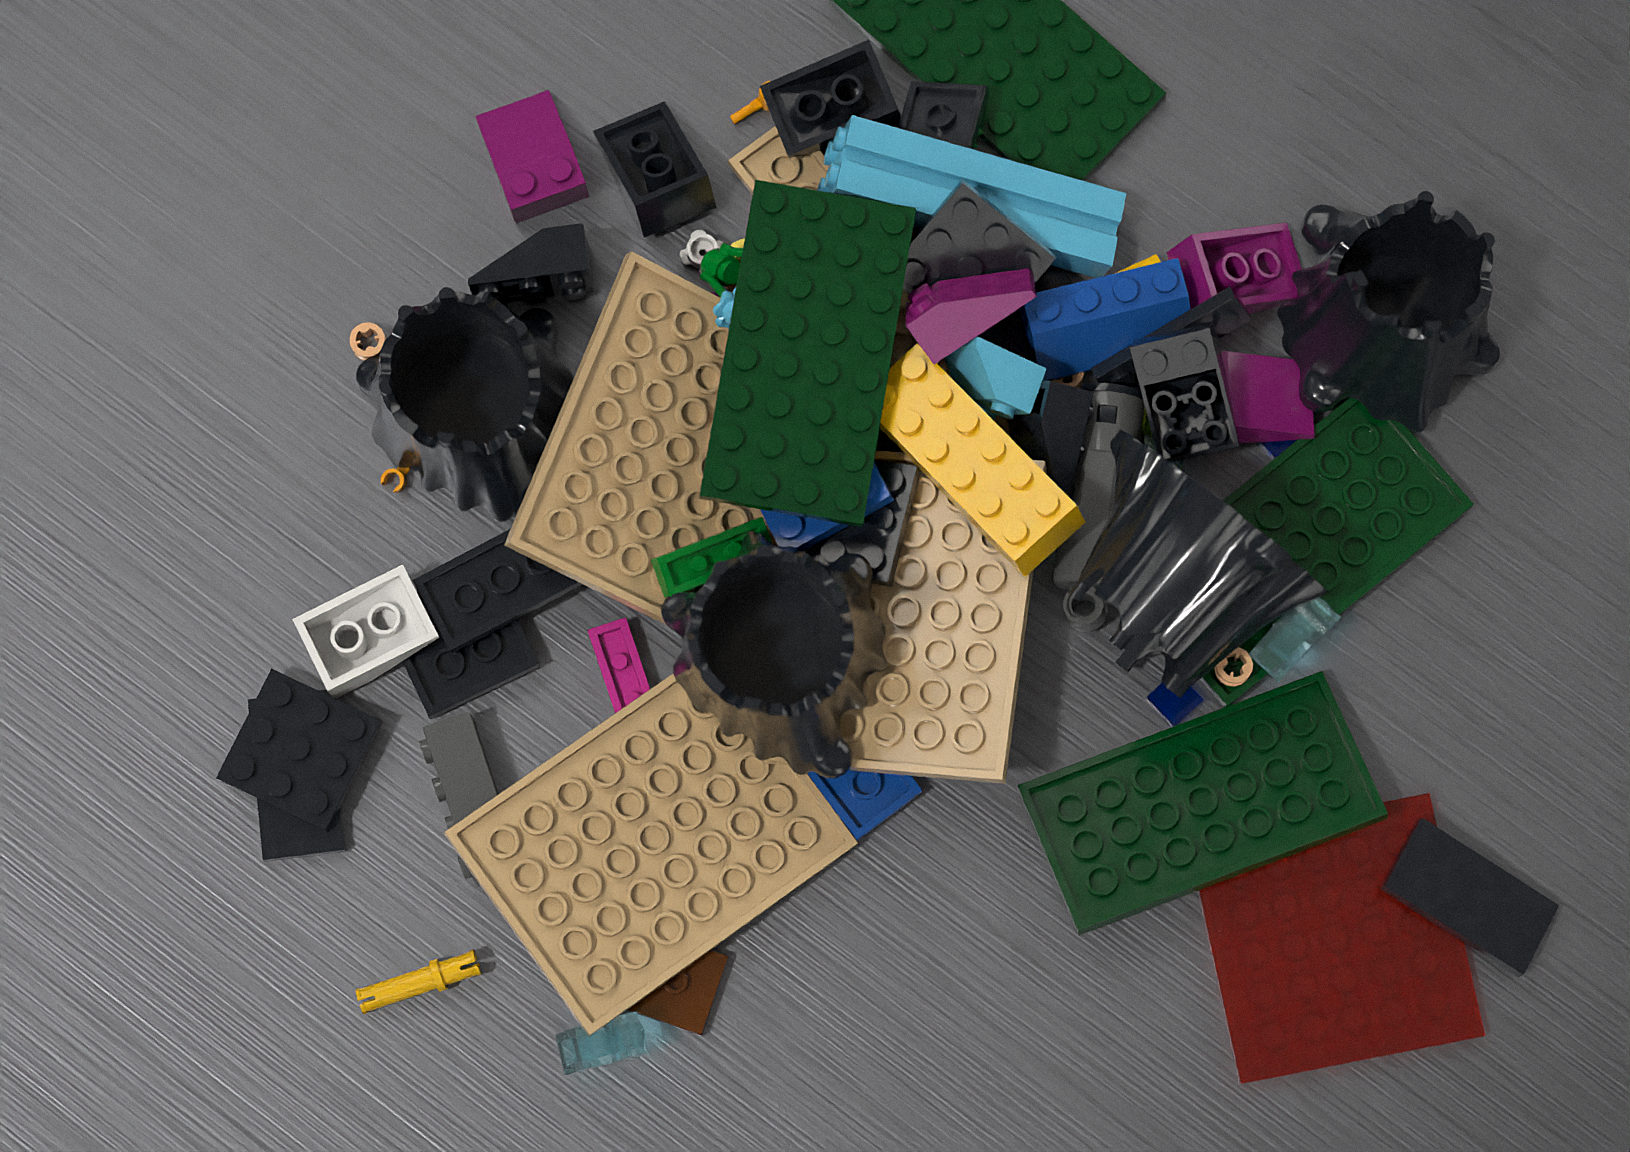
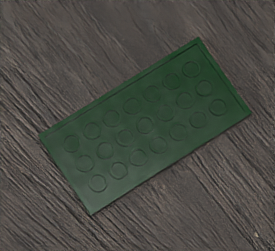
M829 0V4L916 81L987 85L989 97L980 126L983 133L979 137L1002 158L1081 181H1085L1166 96V92L1062 0Z
M755 180L699 499L858 527L863 526L916 208Z
M1348 398L1314 426L1315 439H1298L1223 500L1255 528L1287 551L1293 557L1292 560L1307 571L1312 578L1327 590L1322 597L1296 606L1263 626L1238 647L1247 651L1253 662V670L1248 680L1242 685L1232 687L1221 683L1216 677L1215 667L1200 679L1223 707H1228L1237 701L1474 505L1409 429L1394 420L1374 419L1367 408L1357 399ZM1234 657L1227 658L1228 663L1224 668L1225 673L1230 676L1231 672H1233V677L1241 676L1240 669L1244 663L1239 658L1236 662H1234Z
M1323 671L1017 785L1020 797L1078 936L1388 818L1385 805Z

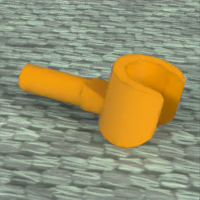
M759 88L756 99L729 116L734 125L755 111L757 112L760 109L769 111L761 89Z
M398 467L397 469L385 470L382 473L380 482L382 485H385L391 475L397 474L400 478V483L393 492L400 493L407 486L406 476L410 469Z

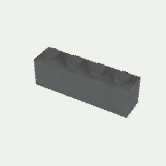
M469 711L422 727L426 739L419 741L426 763L434 762L439 776L432 779L439 802L447 800L451 812L450 816L445 817L448 829L499 794L475 721ZM458 856L464 878L472 877L474 883L479 887L478 881L460 856Z

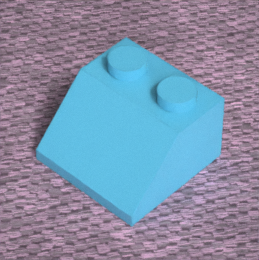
M980 337L973 338L944 358L951 378L992 420H995L996 416L1013 419L1014 415L1030 414L1046 372V368Z

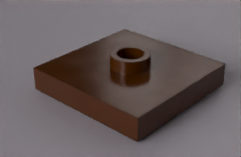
M710 950L627 1011L702 1036L729 957Z

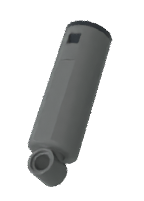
M1087 383L1078 387L1079 389L1094 392L1091 401L1093 404V414L1085 427L1082 440L1084 453L1081 461L1076 466L1073 479L1075 491L1072 501L1079 508L1086 523L1056 549L1052 574L1053 584L1060 589L1068 591L1063 600V610L1069 624L1075 630L1083 633L1098 629L1106 618L1104 601L1094 595L1102 578L1086 592L1080 601L1070 595L1069 591L1077 583L1113 507L1116 463L1110 449V441L1122 429L1143 444L1147 419L1141 390L1112 383ZM1083 600H1089L1096 604L1094 612L1087 617H1080L1074 613L1075 606Z

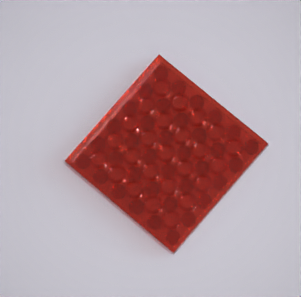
M1430 793L1385 801L1383 803L1388 812L1386 820L1197 891L1239 1085L1485 1036L1464 942L1380 889L1415 821L1422 817L1437 827Z

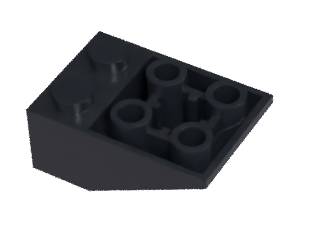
M583 223L541 229L468 278L471 294L478 295L483 291L488 292L507 307V303L521 301L525 305H539L547 301L546 298L562 296L564 300H577L584 298L586 293L594 292L590 251Z
M1211 321L1134 340L1130 350L1157 454L1172 463L1239 447L1240 443L1214 322Z
M1042 380L1031 413L1014 415L1013 419H1007L1011 439L1032 460L1045 461L1046 474L1072 500L1075 491L1073 479L1076 466L1081 461L1084 453L1082 440L1085 427L1093 414V404L1091 401L1094 392Z

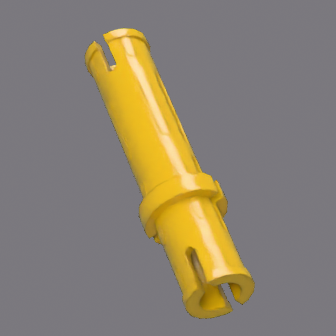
M469 950L467 953L441 962L437 958L429 961V966L355 989L358 1001L375 996V998L364 1001L359 1005L362 1013L367 1014L370 1011L434 989H438L441 992L447 990V985L476 975H482L480 963L465 968L462 967L478 959L475 950Z

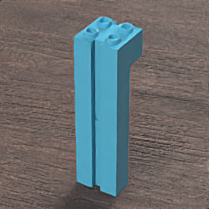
M854 115L851 116L844 128L838 127L834 141L828 143L823 164L829 166L826 177H822L819 182L818 191L916 208L913 227L921 228L963 179L1052 251L1056 256V259L1051 264L1052 266L1098 278L1104 276L1113 265L1118 240L1116 236L1117 227L1121 223L1126 193Z

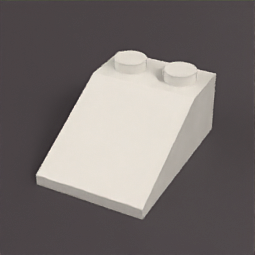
M403 564L292 619L327 691L333 698H338L374 680L439 638Z

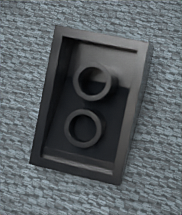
M869 39L760 86L789 158L827 149L828 143L834 141L838 127L844 128L852 115L892 127L898 126L901 118L897 104Z
M665 101L593 131L625 204L644 238L716 208L709 176Z

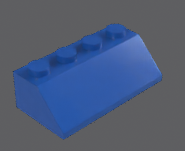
M1175 258L1037 292L1036 297L1020 307L1019 311L1033 362L1046 368L1043 380L1052 381L1092 371V367L1128 347L1134 340L1145 337L1189 311L1190 301L1179 259Z

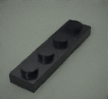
M1229 286L1145 337L1213 321L1217 338L1219 339L1252 320L1246 306ZM1131 345L1091 368L1098 383H1112L1132 388L1139 386L1130 350Z

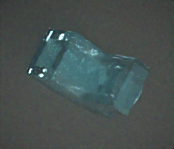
M1320 598L1296 606L1287 611L1248 655L1277 682H1280L1304 658L1310 649L1334 627L1341 617L1330 608L1327 602Z
M637 1012L615 1017L590 1037H588L581 1026L556 1034L564 1075L639 1058L641 1054L646 1053L644 1046L645 1031L639 1023Z

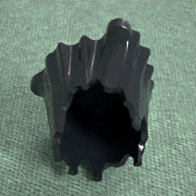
M1428 191L1421 192L1416 199L1390 205L1380 213L1372 216H1366L1349 210L1342 212L1329 205L1311 207L1302 220L1301 233L1315 253L1316 265L1296 270L1293 273L1292 281L1297 288V298L1280 305L1277 310V315L1284 331L1282 346L1300 369L1299 397L1303 405L1314 412H1326L1344 399H1357L1367 408L1374 419L1394 420L1417 433L1422 432L1427 427L1429 414L1434 409L1447 403L1455 375L1485 374L1491 371L1500 357V348L1488 332L1487 320L1493 286L1490 283V274L1493 266L1492 247L1495 243L1494 236L1488 232H1484L1481 235L1476 234L1473 225L1458 210L1449 215L1437 214L1432 206L1434 196Z
M444 287L439 291V295L426 305L413 307L403 305L399 308V318L392 333L384 341L380 356L362 361L356 371V381L360 389L378 405L379 410L372 427V437L396 468H409L410 471L415 472L421 480L423 489L427 492L440 488L449 490L455 498L457 509L460 511H468L473 507L480 506L484 507L495 520L505 522L517 516L537 464L540 461L573 382V375L557 357L558 326L553 314L548 310L531 308L518 316L488 292L483 291L478 295H471L454 291L450 287Z
M1120 429L1110 441V449L1116 463L1113 507L1077 583L1069 591V594L1080 601L1086 592L1102 578L1094 595L1118 608L1120 611L1119 628L1108 640L1119 650L1125 649L1115 663L1129 672L1138 660L1153 654L1164 655L1165 668L1161 682L1181 699L1191 686L1263 626L1296 606L1322 597L1327 590L1312 578L1307 571L1292 560L1293 557L1287 551L1255 528L1233 508L1174 464L1162 458L1150 447L1142 444L1132 435Z
M749 531L743 538L740 552L731 559L716 562L713 566V572L698 592H677L671 597L668 596L662 604L661 616L665 624L679 636L682 643L681 653L676 658L673 666V674L676 681L686 691L695 708L701 712L714 714L720 722L722 734L726 737H732L736 734L748 736L754 745V755L759 760H767L773 756H779L784 758L793 772L798 775H804L813 771L828 779H837L844 776L851 768L853 754L842 736L840 719L848 710L864 709L868 706V700L863 691L864 683L871 674L887 668V660L882 646L885 638V626L882 619L875 614L870 605L873 570L869 561L860 554L847 553L840 556L835 562L827 565L801 552L796 547L774 545L759 532Z

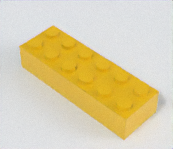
M918 344L889 368L880 421L881 430L1024 578L1086 523L1077 505L937 363L933 364Z

